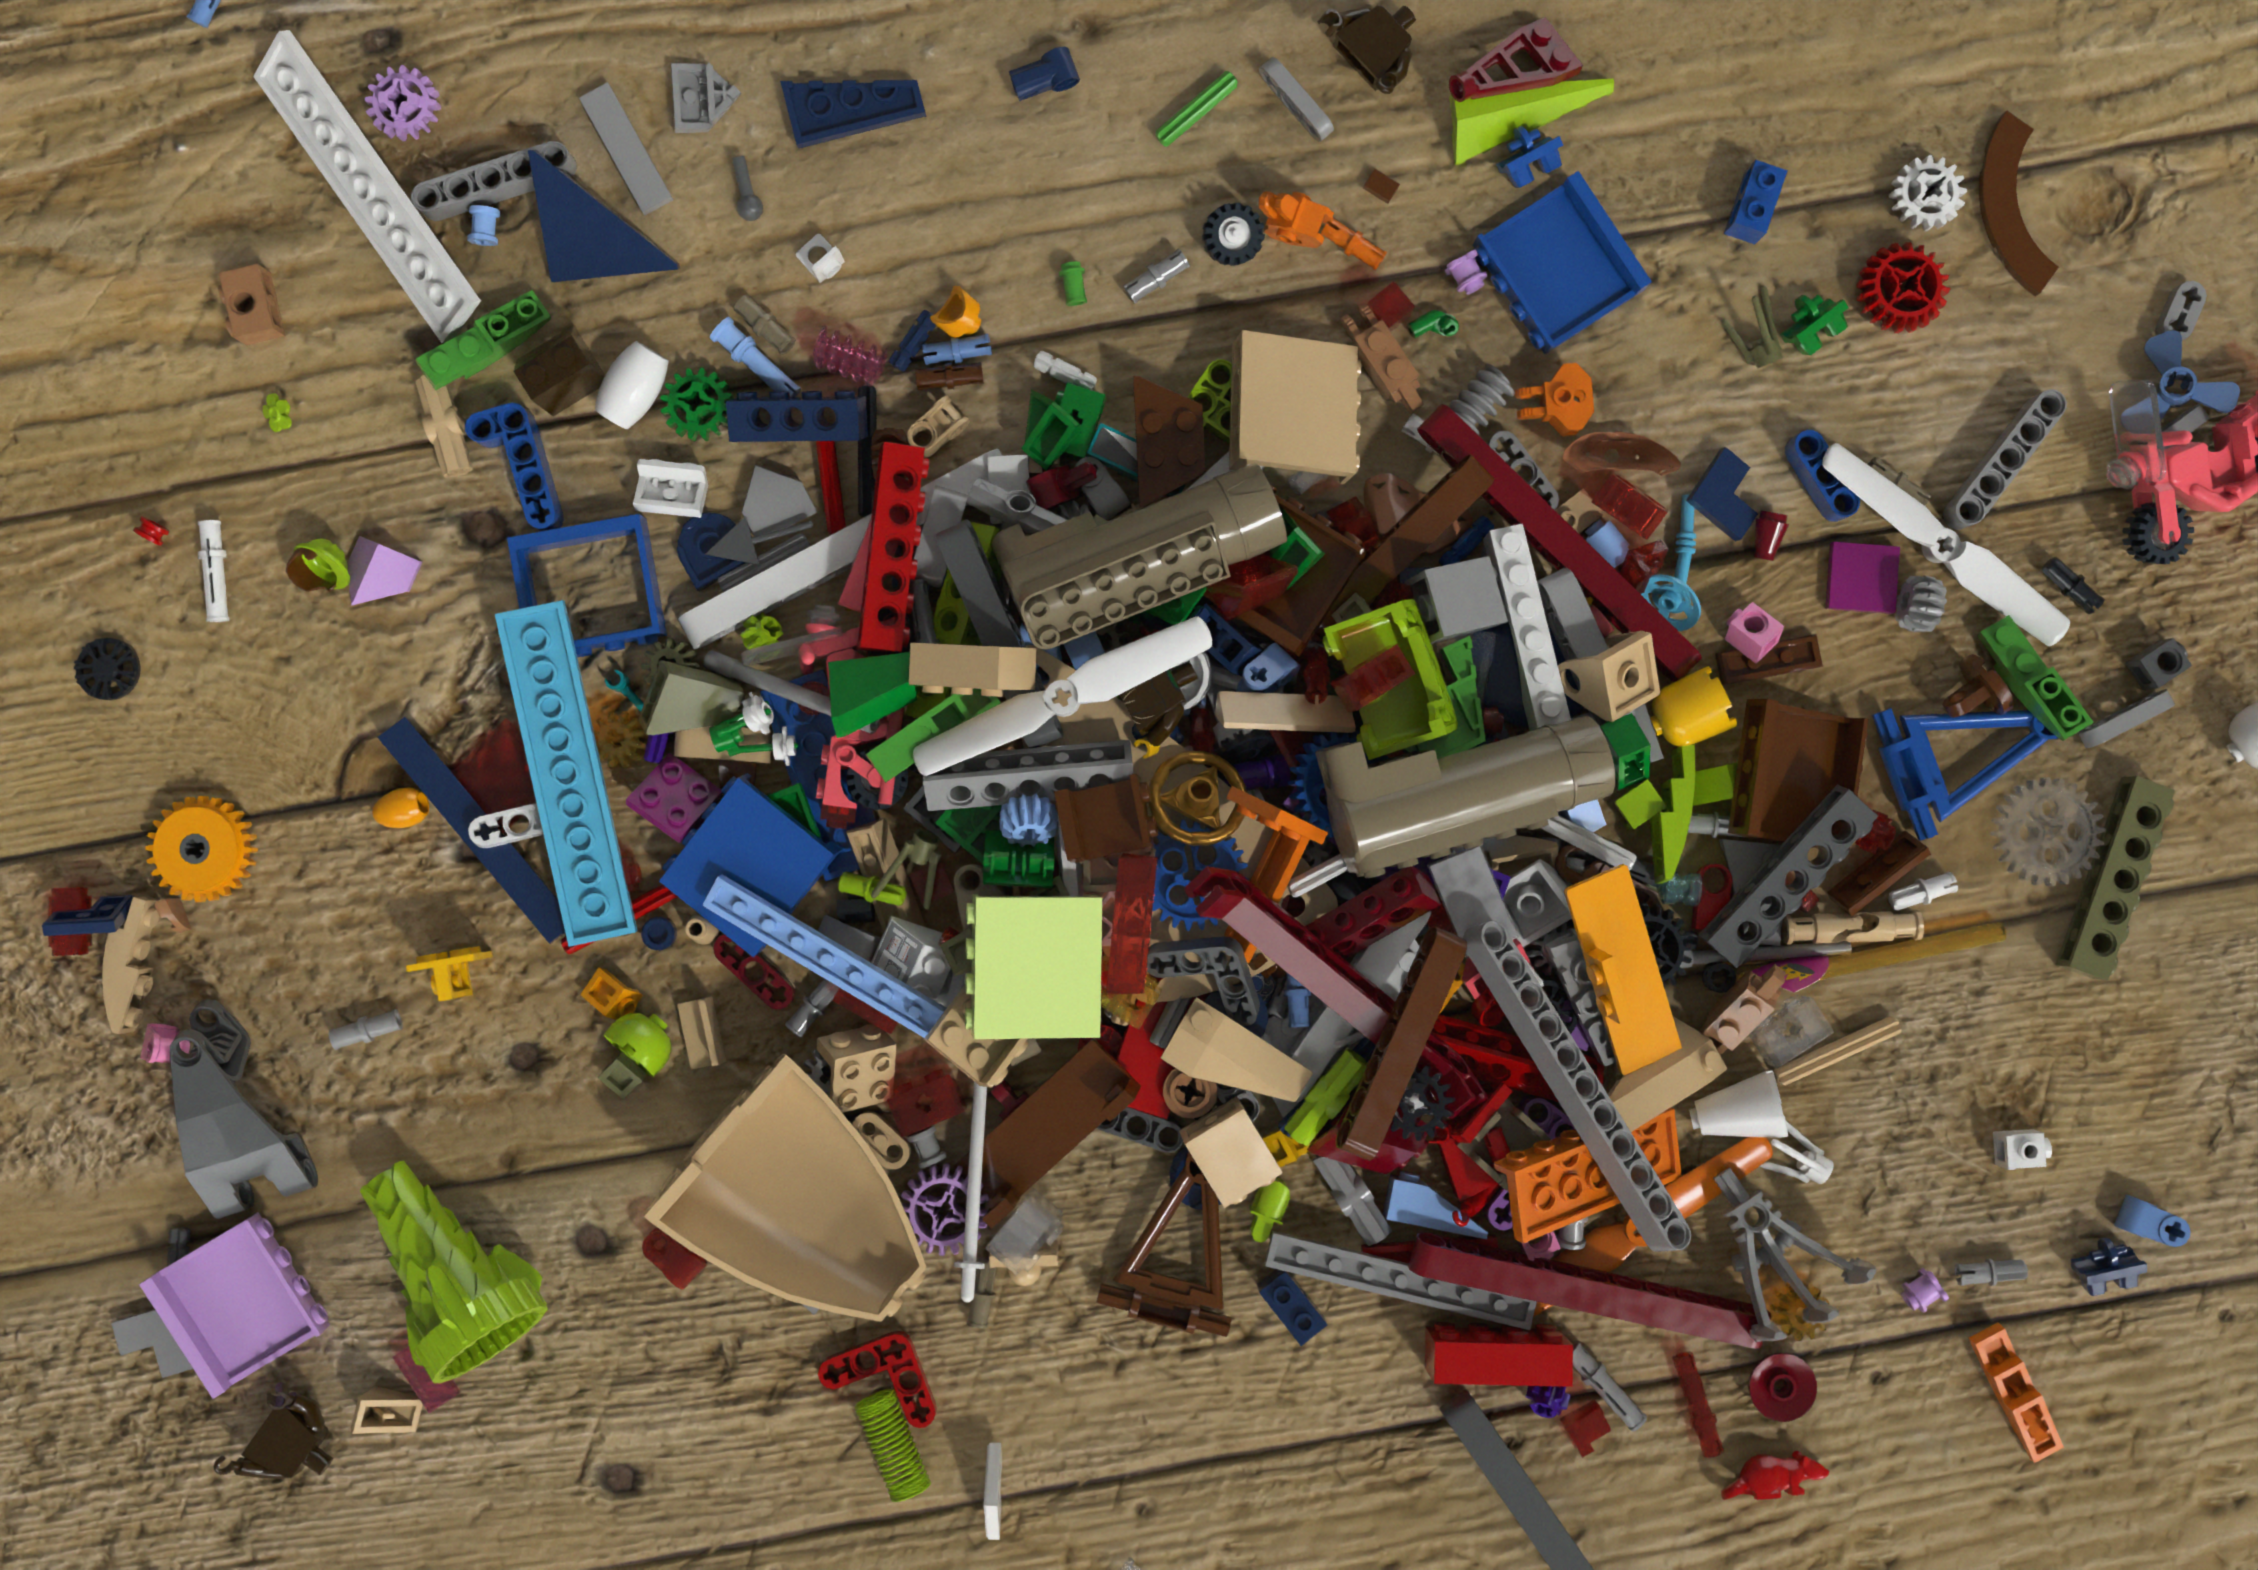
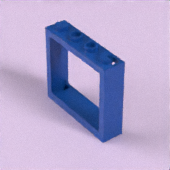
M640 514L507 537L519 609L537 605L529 553L636 534L652 626L574 640L577 657L589 656L593 654L592 649L605 647L607 652L625 649V643L638 641L639 646L651 645L658 641L657 637L667 636L647 519Z

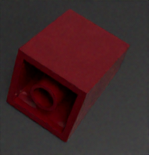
M1356 1085L1350 1092V1097L1334 1119H1329L1307 1149L1312 1154L1387 1175L1397 1167L1403 1169L1412 1156L1418 1158L1424 1152L1429 1142L1425 1140L1428 1135L1426 1131H1424V1139L1421 1141L1416 1140L1414 1132H1412L1409 1138H1402L1403 1129L1400 1128L1395 1132L1390 1130L1394 1123L1392 1121L1377 1155L1371 1161L1338 1149L1336 1147L1337 1133L1357 1090L1358 1085ZM1398 1106L1397 1112L1403 1118L1404 1114L1400 1106ZM1423 1120L1418 1122V1125L1426 1124Z

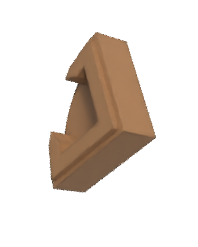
M168 898L155 902L154 906L161 918L167 917L173 924L170 929L177 933H183L192 929L180 898Z

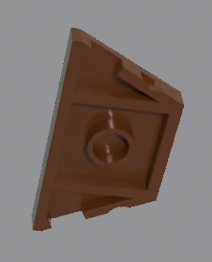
M1133 376L1139 508H1144L1205 474L1202 404L1140 376Z

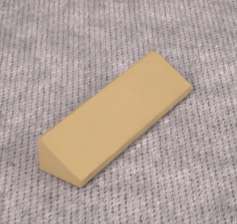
M1220 691L1217 694L1215 716L1224 728L1353 733L1356 729L1350 701L1346 696Z
M885 818L846 831L862 876L870 878L872 875H875L881 880L899 855ZM902 863L889 880V883L905 887L907 895L903 904L897 906L877 900L873 901L883 932L891 916L926 927Z

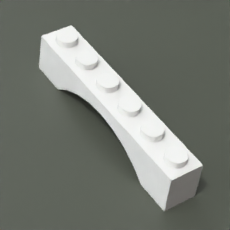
M1523 523L1490 530L1483 539L1487 556H1490L1491 563L1498 570L1499 582L1497 584L1500 595L1504 597L1506 602L1507 617L1519 667L1522 701L1529 730L1533 731L1547 724L1555 725L1569 721L1571 718Z

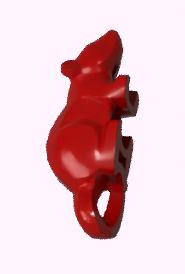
M1794 1451L1792 1458L1757 1454L1746 1461L1739 1477L1731 1485L1721 1490V1496L1723 1500L1741 1494L1753 1495L1756 1500L1778 1499L1782 1497V1490L1790 1495H1804L1805 1490L1799 1484L1804 1480L1824 1479L1829 1475V1470L1818 1461L1803 1455L1800 1451Z

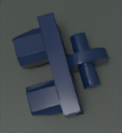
M2108 1237L2099 1239L2097 1242L2098 1250L2090 1251L2088 1256L2071 1259V1268L2080 1277L2083 1288L2091 1296L2105 1294L2107 1291L2106 1281L2114 1280L2120 1288L2138 1287L2139 1274L2147 1273V1263L2144 1260H2139L2130 1246L2125 1247L2124 1244L2114 1246Z

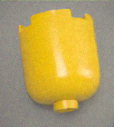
M1710 666L1701 668L1661 688L1660 695L1652 699L1651 708L1654 716L1650 717L1656 736L1662 734L1670 744L1681 747L1695 744L1737 727L1736 718L1732 717L1729 719L1726 709L1731 708L1732 705L1719 678L1710 679L1709 677L1710 673H1712Z

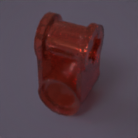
M658 1227L653 1229L643 1241L642 1250L645 1257L663 1272L665 1277L674 1286L681 1290H684L708 1265L706 1259L690 1251ZM663 1238L666 1241L664 1247H661L659 1250L656 1249L654 1245Z

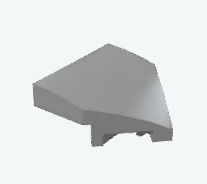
M671 63L675 133L709 132L738 99L741 92L734 85L731 86L713 69L710 63L707 65Z
M755 464L742 509V514L744 517H747L748 525L755 537L787 528L817 513V509L801 480H798L795 476L785 475Z

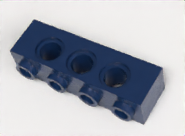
M854 390L834 391L835 397H822V391H803L802 397H790L789 391L769 392V397L757 398V392H738L737 398L726 401L729 442L860 441L868 437L866 396H855ZM761 407L765 408L770 414L769 424L763 423L760 419L759 411ZM793 407L798 408L803 414L801 424L796 423L791 416ZM825 407H830L835 412L836 420L834 424L826 421L824 417Z

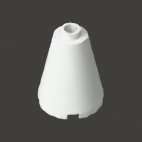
M1773 1070L1764 1071L1694 1101L1696 1108L1689 1109L1693 1129L1700 1128L1702 1135L1764 1138L1788 1137L1785 1116L1783 1115L1782 1103Z

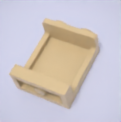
M1237 1096L1179 1130L1184 1144L1224 1208L1230 1204L1242 1202L1249 1193L1259 1187L1270 1185L1276 1180L1277 1176L1283 1173Z

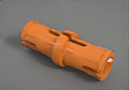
M1332 217L1328 224L1326 223L1320 233L1345 250L1344 254L1349 257L1352 254L1375 271L1387 254L1386 251L1363 238L1364 233L1359 230L1354 232L1334 217Z

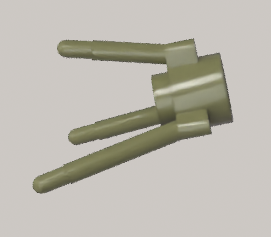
M1766 286L1761 287L1764 313L1758 296L1752 297L1754 311L1762 334V338L1751 342L1752 350L1747 347L1727 320L1721 321L1722 326L1744 354L1747 364L1755 362L1757 369L1783 358Z
M915 830L912 839L906 840L902 851L872 891L871 897L876 898L908 856L910 862L906 869L907 875L912 874L917 864L926 865L928 861L930 862L923 904L924 909H929L937 864L941 857V853L937 850L940 843L939 837L927 830Z

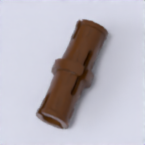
M981 362L967 365L945 363V366L915 369L917 390L943 387L952 390L954 386L984 384Z

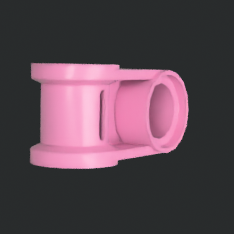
M147 1024L140 1058L144 1059L146 1063H170V1045L178 1033L181 1032L179 1028L165 1024ZM183 1040L179 1042L181 1050L189 1054L190 1041Z

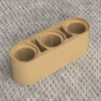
M712 726L675 732L673 755L675 757L770 764L771 751L740 753L731 757L727 750L718 753L709 732V728ZM741 728L744 741L739 742V746L772 743L773 730H770L768 734H763L760 730L753 732L749 728Z

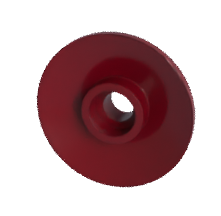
M1775 1353L1763 1358L1756 1364L1749 1378L1748 1389L1752 1403L1761 1414L1774 1421L1789 1422L1802 1417L1810 1410L1817 1395V1381L1810 1366L1801 1358L1789 1353ZM1783 1379L1784 1386L1776 1390L1774 1388L1775 1381Z

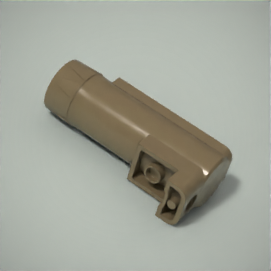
M1254 463L1213 477L1212 480L1099 526L1095 523L1090 511L1025 537L1020 524H1016L1001 530L994 536L992 550L1029 639L1040 649H1051L1231 577L1228 565L1249 560L1287 542V533L1273 490L1261 467Z
M1589 716L1579 717L1555 725L1547 724L1524 734L1438 759L1435 750H1418L1367 764L1361 742H1346L1315 751L1328 797L1327 807L1332 832L1348 872L1356 873V877L1365 876V878H1372L1386 873L1385 867L1398 866V869L1410 867L1419 863L1417 859L1419 857L1430 856L1431 859L1444 857L1451 854L1450 848L1463 847V849L1478 847L1484 844L1483 838L1496 837V840L1516 835V828L1523 829L1528 827V830L1545 827L1549 825L1548 819L1559 816V811L1572 810L1578 805L1608 797L1615 788V769L1609 745L1599 725Z

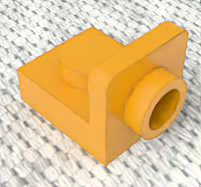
M601 967L596 970L580 994L605 1017L615 1020L626 1014L633 1013L643 996L638 990L628 988L607 969Z

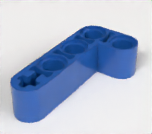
M517 403L503 404L470 415L465 424V432L470 439L486 448L505 446L527 522L540 531L561 528L564 521L563 512L534 415ZM517 414H522L523 421L521 425L512 428V418ZM490 423V433L480 438V428L482 425ZM531 445V456L521 460V450L523 447ZM535 477H540L542 482L540 488L535 492H531L529 490L531 480ZM543 509L550 512V514L545 516L546 522L539 520V518L544 516Z

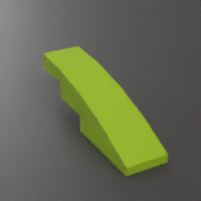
M1695 745L1681 746L1671 751L1673 778L1661 784V798L1667 807L1662 810L1663 812L1650 818L1655 884H1663L1673 879L1685 846L1692 816L1695 789Z

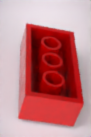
M1436 1322L1434 1327L1425 1328V1369L1434 1384L1573 1387V1344L1560 1330H1556V1326L1550 1324H1538L1536 1329L1526 1330L1502 1324V1328H1489V1325L1485 1323H1469L1468 1328H1455L1454 1323Z

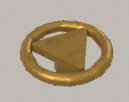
M1205 751L1182 752L1163 762L1155 771L1149 784L1151 802H1148L1151 815H1154L1159 828L1174 840L1191 846H1209L1231 836L1239 828L1245 815L1236 811L1239 804L1235 803V807L1226 823L1220 827L1217 770L1223 773L1231 787L1234 786L1247 793L1244 780L1236 768L1222 757ZM1186 764H1206L1212 766L1161 795V788L1170 773L1176 768ZM1162 804L1212 831L1189 832L1179 828L1172 823Z

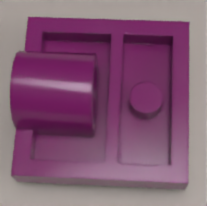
M668 753L628 796L626 805L678 843H681L693 828L698 830L705 821L701 818L703 813L713 802L717 803L722 797V792L719 787L671 753Z

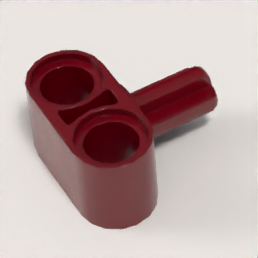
M1084 462L1072 469L1069 465L1043 472L1025 482L1030 493L1035 498L1036 505L1050 510L1065 502L1080 498L1082 493L1079 488L1096 480L1097 469L1091 462Z

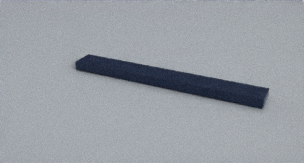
M402 718L377 738L547 942L552 944L565 933L557 898L512 844L508 843L491 848H481L472 842L468 831L470 823L475 818L487 814L407 718ZM487 824L480 825L481 831L476 832V836H481L484 841L489 840L490 833L500 830L497 827L491 829Z

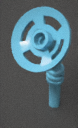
M1690 494L1682 495L1680 533L1676 534V538L1679 539L1676 541V546L1679 547L1675 548L1678 558L1674 577L1662 574L1649 576L1642 581L1637 590L1650 604L1648 593H1652L1653 602L1658 608L1657 611L1678 631L1692 628L1701 615L1699 599L1686 584L1691 557L1696 549L1692 548L1696 546V541H1693V539H1696V534L1693 533L1695 508L1686 501ZM1668 581L1673 584H1663L1659 586L1658 584H1655V582ZM1684 611L1688 617L1685 619L1669 618V614Z

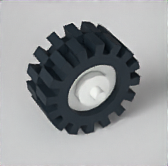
M1228 203L1215 209L1207 217L1208 219L1202 228L1204 229L1202 241L1205 242L1204 248L1206 252L1211 254L1210 257L1214 261L1217 260L1223 265L1236 266L1253 259L1256 256L1255 254L1261 250V243L1265 238V234L1262 232L1264 224L1263 222L1260 223L1258 219L1260 217L1257 212L1254 213L1250 206H1243L1241 203Z

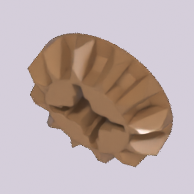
M1175 1068L1165 1079L1163 1086L1164 1100L1169 1109L1176 1115L1184 1118H1197L1209 1112L1214 1106L1217 1099V1083L1196 1078V1089L1205 1095H1193L1191 1100L1189 1099L1188 1104H1185V1092L1176 1087V1085L1188 1086L1193 1077H1189Z

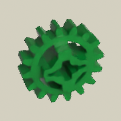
M700 367L697 375L690 368H686V377L684 378L677 373L674 374L677 383L675 385L666 383L665 387L670 393L660 397L664 403L668 404L667 407L661 409V413L664 416H671L666 424L670 428L678 426L676 434L680 437H683L688 432V438L694 442L698 434L705 441H709V432L711 431L720 436L719 426L721 424L728 426L727 419L725 418L727 414L726 401L734 399L731 393H724L729 388V385L725 381L718 383L719 375L715 372L707 377V371ZM691 386L688 390H686L685 392L681 393L684 389H686L687 387ZM708 386L716 391L719 401L709 397L710 390ZM700 398L705 404L697 406L695 411L690 405L698 403ZM677 409L686 412L685 419L687 424L680 419ZM714 416L709 422L704 424L707 419Z

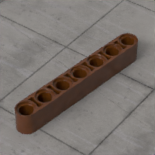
M1471 454L1464 457L1366 552V556L1315 633L1323 640V637L1326 636L1324 628L1337 624L1331 615L1355 592L1369 604L1492 485L1495 478Z
M1432 926L1426 932L1336 1137V1147L1368 1161H1371L1377 1155L1467 950V941L1436 926Z

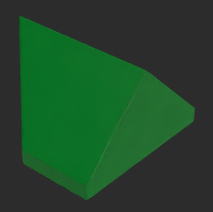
M1031 389L1025 443L1021 449L1047 471L1081 434L1080 424L1055 401Z
M1279 505L1286 528L1287 542L1270 550L1269 560L1264 566L1288 590L1326 553Z

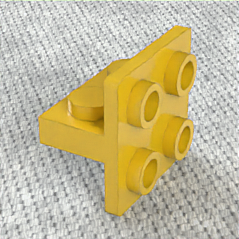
M481 946L449 951L450 958H448V952L416 957L417 964L406 965V971L412 972L433 968L434 975L431 976V987L433 993L438 996V1002L473 995L468 962L492 958V951L481 952Z

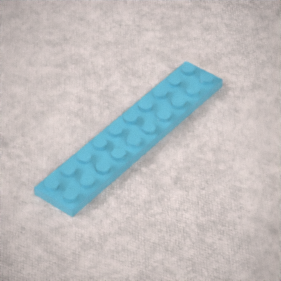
M561 600L495 614V619L568 947L635 933L638 931L565 601Z

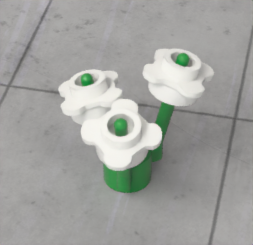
M752 692L748 693L749 698L741 702L744 706L742 713L709 728L711 740L716 751L720 753L727 750L730 757L740 753L773 751L775 760H785L786 766H790V756H796L798 743H796L794 735L788 736L787 726L782 727V733H773L772 743L739 746V742L744 741L742 727L747 725L753 732L760 730L763 734H768L770 732L769 725L773 723L774 719L769 702L764 701L761 695L753 696Z

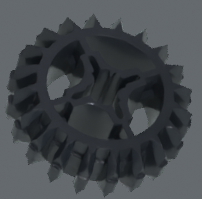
M1640 903L1644 922H1656L1652 929H1647L1653 952L1657 954V957L1655 956L1656 962L1662 965L1659 972L1664 989L1665 980L1674 986L1677 984L1673 976L1676 972L1682 976L1686 974V971L1680 967L1681 963L1692 962L1690 957L1684 955V951L1692 950L1693 945L1683 942L1691 934L1688 930L1678 931L1683 926L1684 921L1680 918L1672 920L1674 911L1667 909L1662 913L1661 905L1654 904L1650 910L1647 903ZM1664 931H1666L1670 940L1669 956L1662 950V941L1665 938L1663 935Z

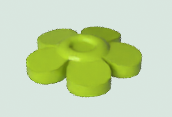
M276 393L269 394L266 398L267 405H263V415L266 419H269L270 428L274 432L289 429L292 421L288 416L290 414L288 401L286 399L279 400Z

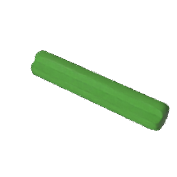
M1225 71L1156 130L1155 136L1158 141L1165 147L1174 142L1237 88L1238 81L1235 76L1229 71Z

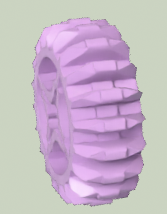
M945 1163L942 1173L939 1174L938 1167L933 1164L930 1166V1177L924 1170H920L917 1175L921 1183L915 1179H910L907 1183L914 1192L904 1190L901 1194L903 1199L910 1202L902 1203L905 1212L909 1213L907 1217L912 1224L914 1234L917 1233L919 1235L917 1238L918 1245L920 1246L923 1240L928 1242L926 1252L929 1254L933 1251L934 1245L939 1246L940 1256L945 1255L947 1246H950L951 1252L954 1255L959 1253V1242L964 1247L965 1228L952 1235H941L942 1229L947 1223H965L966 1209L959 1206L956 1202L958 1188L967 1195L968 1175L966 1179L960 1176L963 1171L961 1166H958L955 1173L951 1174L950 1164ZM934 1184H948L947 1190L942 1196L934 1197L929 1195V1197L920 1195L925 1189ZM988 1194L980 1196V1204L989 1200ZM948 1195H951L948 1204L951 1205L949 1210L953 1209V1213L948 1212L946 1217L944 1216L941 1224H939L941 1215L939 1214L940 1209H936V1206L941 1207L948 1198ZM918 1205L922 1206L923 1210L932 1216L933 1226L931 1231L922 1223L918 1214ZM980 1206L979 1216H984L989 1208ZM979 1217L978 1228H986L987 1224ZM978 1230V1240H979V1239L981 1238V1233H980V1231Z

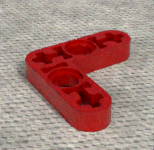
M893 1331L827 1357L819 1367V1380L823 1386L829 1389H837L888 1370L909 1424L916 1428H925L935 1418L937 1411L935 1399L912 1339L903 1331ZM896 1339L898 1344H905L902 1355L898 1356L896 1351L885 1354L884 1359L886 1362L882 1363L881 1352L891 1347L892 1340ZM877 1345H881V1352L878 1349ZM869 1351L875 1358V1364L867 1369L860 1367L856 1360L858 1353ZM849 1357L850 1367L855 1374L851 1375L850 1368L840 1373L838 1380H835L833 1375L827 1376L826 1372H828L830 1364H833L835 1368L843 1367L848 1362L845 1358ZM907 1370L915 1372L918 1376V1384L913 1388L904 1387L900 1382L902 1372ZM920 1390L924 1391L918 1397L921 1406L929 1407L926 1418L923 1419L920 1414H913L916 1409L914 1395ZM908 1396H913L910 1400H907L906 1398Z

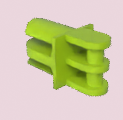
M1279 1177L1270 1185L1259 1187L1252 1205H1249L1250 1213L1255 1214L1250 1227L1252 1237L1260 1243L1268 1239L1274 1222L1280 1225L1283 1224L1282 1219L1290 1200L1289 1188Z

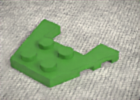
M1470 635L1440 649L1441 655L1454 679V683L1446 687L1457 717L1458 729L1449 734L1401 749L1405 754L1418 750H1435L1438 759L1469 750L1486 741L1481 703L1477 695L1475 681L1477 674L1476 667L1473 665L1471 652L1473 645ZM1350 692L1351 697L1356 702L1353 692Z

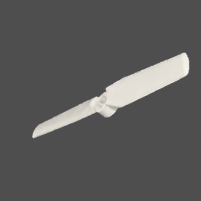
M1834 443L1827 449L1822 461L1823 467L1903 535L1922 544V552L1927 560L1933 563H1944L1960 585L2004 616L2010 615L2018 626L2045 645L2052 646L2064 637L2070 626L2069 618L1992 552L1967 541L1961 542L1956 532L1949 528H1944L1926 506L1840 444ZM1943 539L1945 541L1943 543V548L1946 549V551L1939 552L1938 549L1940 545L1939 543H1937V541Z
M1195 616L1089 659L1070 675L1067 680L1054 681L1048 686L1046 691L1016 695L916 746L913 750L915 765L922 775L928 776L1033 733L1055 714L1066 717L1075 713L1080 704L1108 701L1212 647L1210 630L1202 618ZM1059 690H1063L1066 694H1072L1067 699L1068 705L1065 707L1060 703L1054 704V700L1058 698L1057 692Z

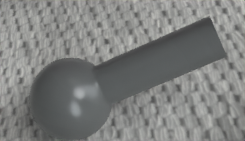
M745 156L734 157L732 162L741 196L737 202V212L742 219L755 221L763 213V203L753 193Z

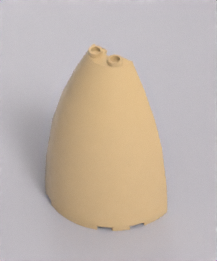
M783 1054L774 1061V1064H776L774 1068L768 1065L754 1078L751 1083L753 1089L750 1092L747 1089L742 1090L686 1153L682 1161L685 1167L682 1171L678 1168L672 1171L660 1187L661 1191L658 1195L661 1197L659 1199L655 1197L650 1202L644 1217L690 1251L747 1284L792 1302L837 1314L881 1322L887 1315L892 1317L903 1303V1300L899 1297L908 1287L911 1290H915L926 1276L924 1271L927 1266L911 1223L893 1184L868 1143L828 1095L791 1058Z

